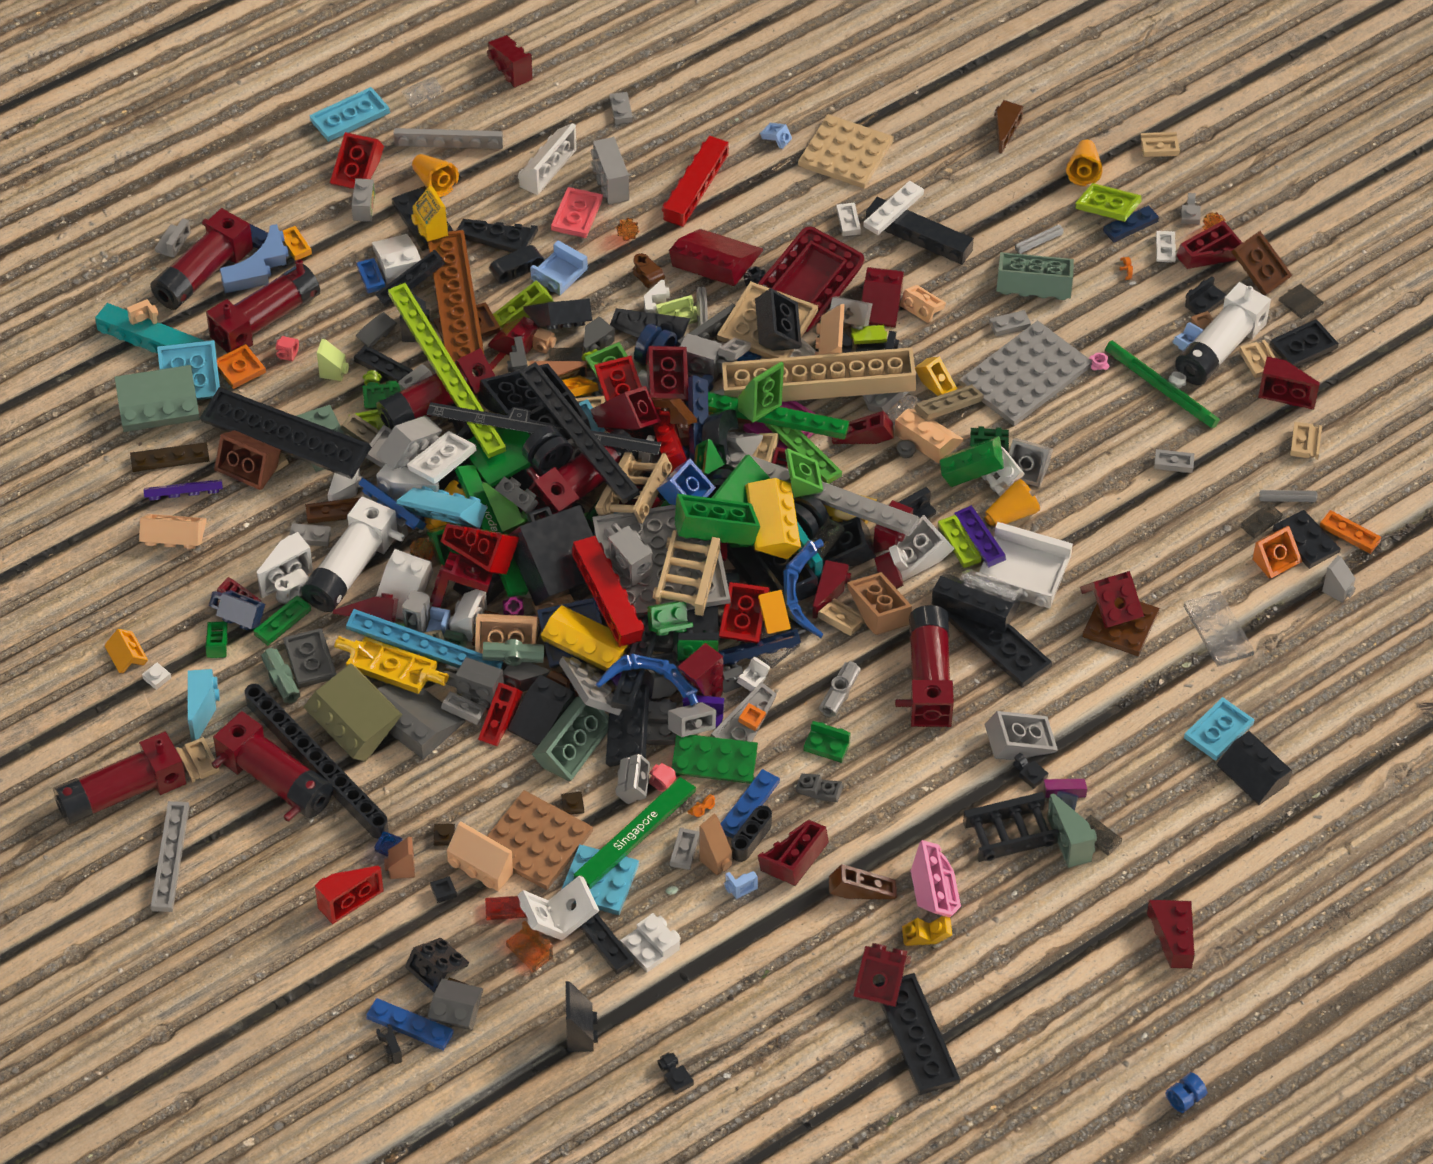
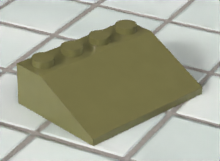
M352 663L316 690L303 706L352 758L365 762L403 715Z

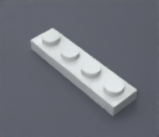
M909 181L864 221V227L879 235L924 195V189Z

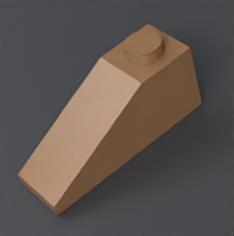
M713 814L700 825L699 861L718 875L722 871L728 870L731 866L732 850L718 816Z

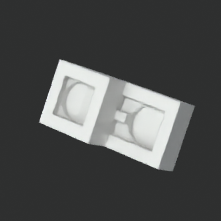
M1156 232V260L1158 262H1175V232Z

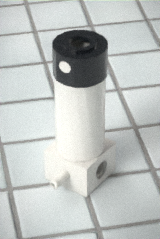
M1239 282L1225 297L1223 310L1176 358L1175 367L1177 371L1183 373L1187 377L1186 381L1193 385L1206 383L1245 337L1253 339L1267 324L1271 299L1253 290L1252 286H1246Z
M361 496L347 515L348 528L301 588L303 597L310 605L323 612H332L347 594L348 589L377 551L384 554L395 539L401 542L404 540L405 535L397 530L395 510Z

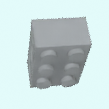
M611 137L593 141L591 156L594 161L591 162L593 173L596 172L597 174L596 181L598 185H601L603 198H606L608 205L628 201L629 174L615 138Z
M426 415L396 425L376 455L392 470L400 467L403 468L438 440L443 430Z

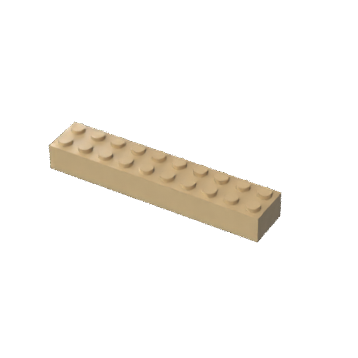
M912 347L722 363L724 395L738 398L753 378L780 362L784 363L782 402L916 391V373Z

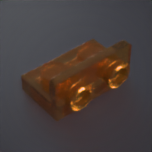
M523 921L521 923L522 929L506 940V946L534 973L553 958V945L547 938L544 939L539 934V931L533 930L526 921Z

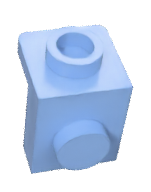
M1189 322L1184 332L1175 336L1173 344L1183 351L1198 337L1203 329Z

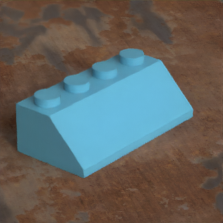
M422 486V489L413 487L397 499L396 504L417 516L480 529L487 506L480 503L481 500L479 498L470 496L467 499L461 494L454 493L449 495L448 492L443 490L433 492V489Z

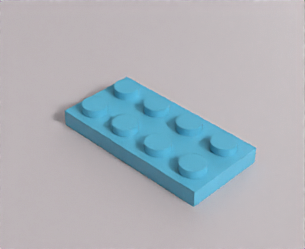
M370 87L309 116L313 125L329 142L344 135L345 132L349 133L390 114V108L374 89Z

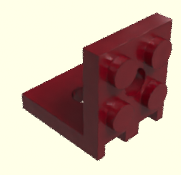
M450 552L445 565L441 564L434 584L435 587L430 597V602L433 603L432 607H441L449 580L487 592L493 572H488L462 555Z
M1130 571L1080 587L1082 594L1094 591L1105 628L1144 617ZM1116 598H1120L1123 601L1121 609H1118L1114 604Z
M872 943V946H865L853 996L896 1007L905 965H910L912 956H908L907 951L893 948L892 951L886 950L887 946ZM877 974H882L885 977V984L881 987L876 986L873 982Z

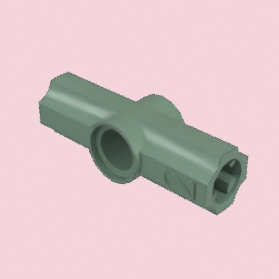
M509 639L505 643L483 642L482 660L504 661L505 664L510 666L519 665L521 662L543 663L544 645L522 644L517 639Z
M266 649L261 657L268 670L269 679L273 687L277 688L284 703L292 704L296 702L300 697V692L293 681L290 667L284 663L277 649Z

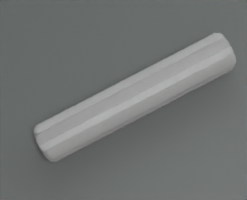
M1058 224L1016 243L1015 250L1018 254H1021L1062 235L1064 229Z
M698 287L696 289L698 327L708 320L707 291L705 287Z
M1260 490L1259 499L1260 501L1316 502L1317 491Z

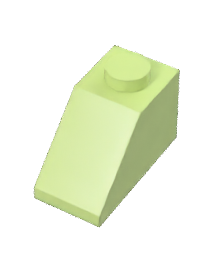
M321 339L317 351L320 378L342 381L344 374H347L349 364L346 363L345 354L326 339Z

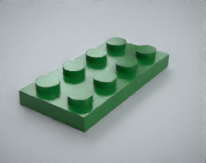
M676 734L672 769L675 771V775L751 784L754 779L758 742L699 735L680 737Z

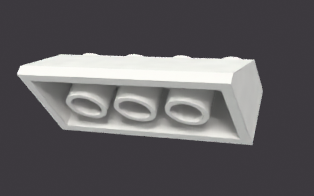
M572 123L557 129L553 135H550L545 145L541 146L538 153L529 160L527 166L520 170L518 174L520 188L539 195L576 151L575 124Z

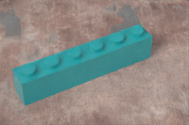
M106 303L95 317L97 330L101 333L109 334L119 340L132 343L134 346L142 347L152 353L158 354L157 347L204 341L159 322L153 324L150 319H145L132 325L129 321L128 311L110 303Z

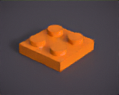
M246 344L217 358L218 371L233 389L266 373L264 365Z

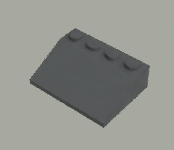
M391 684L378 688L403 714L389 731V734L422 759L426 758L466 722L465 719L441 709L443 702L424 688H422L419 694Z

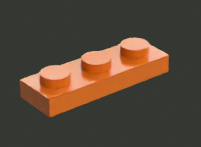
M1331 510L1320 522L1322 529L1369 554L1374 551L1381 541V536Z

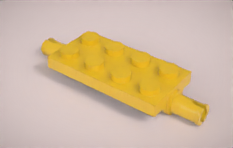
M338 636V639L335 641L334 647L336 649L350 653L346 667L352 663L363 675L419 694L428 681L440 684L441 686H445V683L448 681L449 675L447 673L435 670L437 662L368 637H364L361 642L357 640L354 642Z

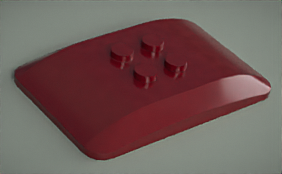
M805 227L758 284L818 306L816 315L804 333L806 334L816 325L821 316L830 309L832 297H839L864 264V255L815 227Z

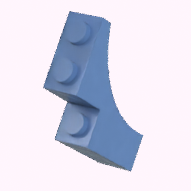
M277 224L270 225L265 242L251 257L235 265L220 268L225 293L267 285L269 283L268 277L271 276L270 268L286 265V257L289 256L287 246H283L282 242L285 241L283 231H279Z

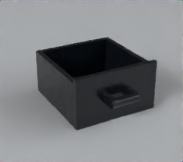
M578 505L553 515L548 506L527 513L526 517L529 523L518 527L509 535L520 537L513 556L534 605L537 606L588 587L571 554L573 542L593 536L581 506ZM544 512L546 517L535 521L534 515Z

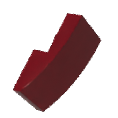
M890 551L874 558L878 573L882 572L896 589L904 586L901 572L895 566Z

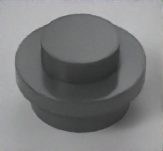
M903 440L898 443L897 452L902 458H910L916 452V445L912 441Z

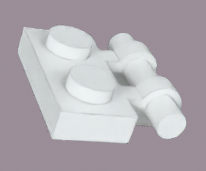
M1003 447L1001 449L1004 468L982 476L984 480L990 483V488L997 492L999 496L1005 492L1003 489L1005 484L1010 487L1014 481L1020 479L1025 474ZM996 472L1000 475L997 480L993 476Z

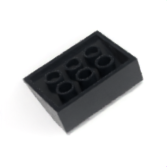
M548 363L539 365L561 394L569 390ZM521 370L480 380L478 399L486 409L495 413L508 416L512 407L532 411L543 405V403L520 376L519 371Z

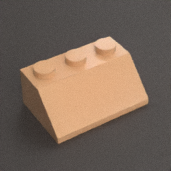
M840 304L821 316V323H817L816 335H820V338L816 337L815 349H819V352H815V355L842 353L845 304Z
M906 409L895 419L894 435L902 440L912 441L916 445L917 450L938 464L940 459L949 455L963 442L961 437L935 420L930 419L926 421L914 409Z
M147 514L140 518L139 542H145L147 546H156L157 543H164L165 547H176V544L184 545V548L195 549L196 546L202 543L206 518Z
M478 614L476 616V652L483 654V642L505 643L509 639H517L522 644H537L538 616Z
M460 821L447 848L449 864L454 868L463 870L469 877L480 880L486 887L499 891L513 875L512 851Z

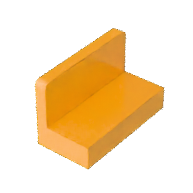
M782 590L759 595V603L767 634L791 629Z
M117 629L104 645L119 673L123 674L132 663L144 666L148 661L132 631Z

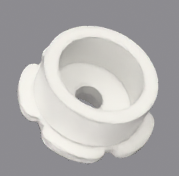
M1175 371L1169 376V382L1177 388L1187 384V377L1181 372Z

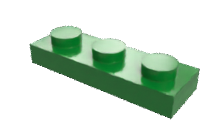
M298 595L254 629V635L269 646L311 612V606Z

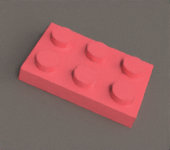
M568 187L551 224V231L587 238L602 203L603 195Z

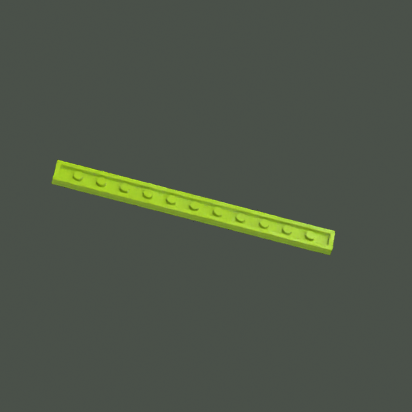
M406 283L388 289L390 298L456 406L484 412ZM467 422L488 458L506 451L505 444L493 426Z

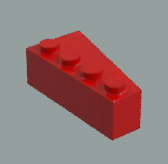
M447 523L441 542L488 572L507 574L520 537Z

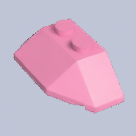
M922 840L919 843L911 868L917 906L935 914L951 917L961 907L954 871L947 858L940 852L941 848L938 844Z

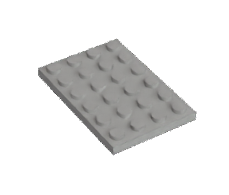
M1037 320L960 378L959 385L962 387L973 385L984 395L982 400L984 404L1015 426L1091 368L1092 361Z

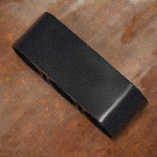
M529 245L494 260L489 265V271L498 283L503 284L531 272L530 267L532 265L539 267L545 259L534 245Z
M764 805L756 807L733 837L731 850L732 858L735 861H746L771 829L772 811L769 807Z

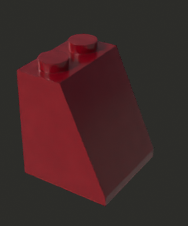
M646 386L624 392L590 409L593 420L601 428L638 430L661 422Z

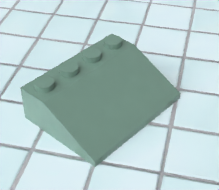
M1000 252L996 292L1004 295L1017 293L1024 297L1037 295L1039 298L1056 297L1058 300L1071 299L1074 259Z
M191 365L115 376L123 432L200 420Z

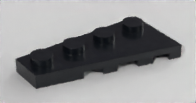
M462 219L456 231L464 230L465 239L512 253L532 243L538 232V226L531 225L530 228L522 227V224L509 226L504 225L503 222L487 224V221Z
M616 308L610 326L639 338L641 332L648 324H654L661 327L662 331L669 330L674 332L678 341L684 337L691 318Z

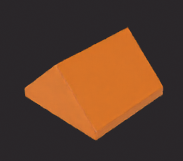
M1289 526L1255 543L1252 560L1269 578H1273L1303 562Z

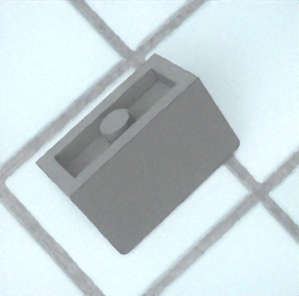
M182 218L177 226L171 224L156 245L155 252L174 258L191 233L189 220Z

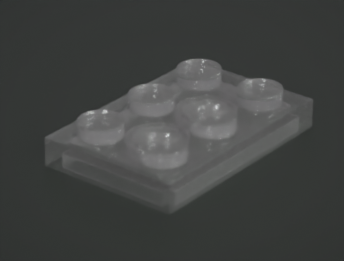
M972 569L962 572L960 580L964 581V585L971 588L978 586L983 588V592L990 595L997 593L1002 595L1001 598L1009 602L1021 598L1025 590Z

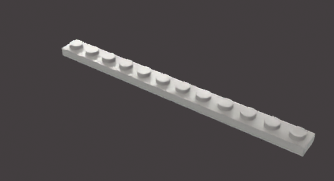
M728 447L731 464L722 467L733 471L744 456L749 454ZM751 456L771 479L777 478L791 483L787 468ZM822 482V492L811 494L824 505L911 536L919 523L918 516Z

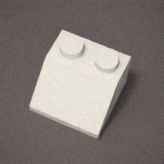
M475 589L465 593L461 601L457 602L455 614L450 617L448 622L452 637L472 642L476 632V616L483 614L487 610L486 592Z

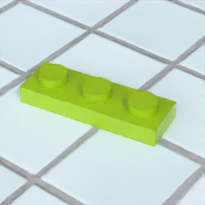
M956 515L938 521L939 529L946 540L954 547L953 552L963 568L981 562V555Z

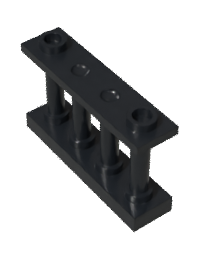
M1043 792L964 810L965 829L971 827L975 829L982 846L978 848V862L992 861L998 857L1044 846L1050 847L1058 843V828L1049 830L1041 810H1044L1045 804ZM1033 813L1041 832L1029 835L1021 815ZM1014 818L1021 837L1009 840L1002 820ZM994 823L1001 842L990 845L982 825Z

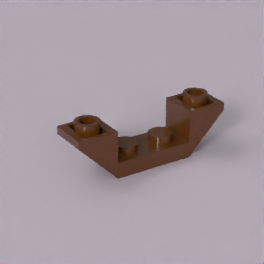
M651 397L655 408H661V411H670V424H678L679 428L690 427V424L697 423V418L681 399Z

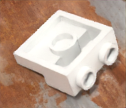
M654 913L639 922L636 930L620 940L621 944L646 973L680 950L679 934L675 930L670 931L666 927L665 919L662 916L657 917Z

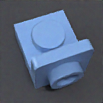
M769 123L760 133L762 139L776 140L780 149H783L792 140L786 124Z
M752 871L741 875L735 880L732 874L727 872L725 873L724 886L728 893H732L738 899L758 889V876Z

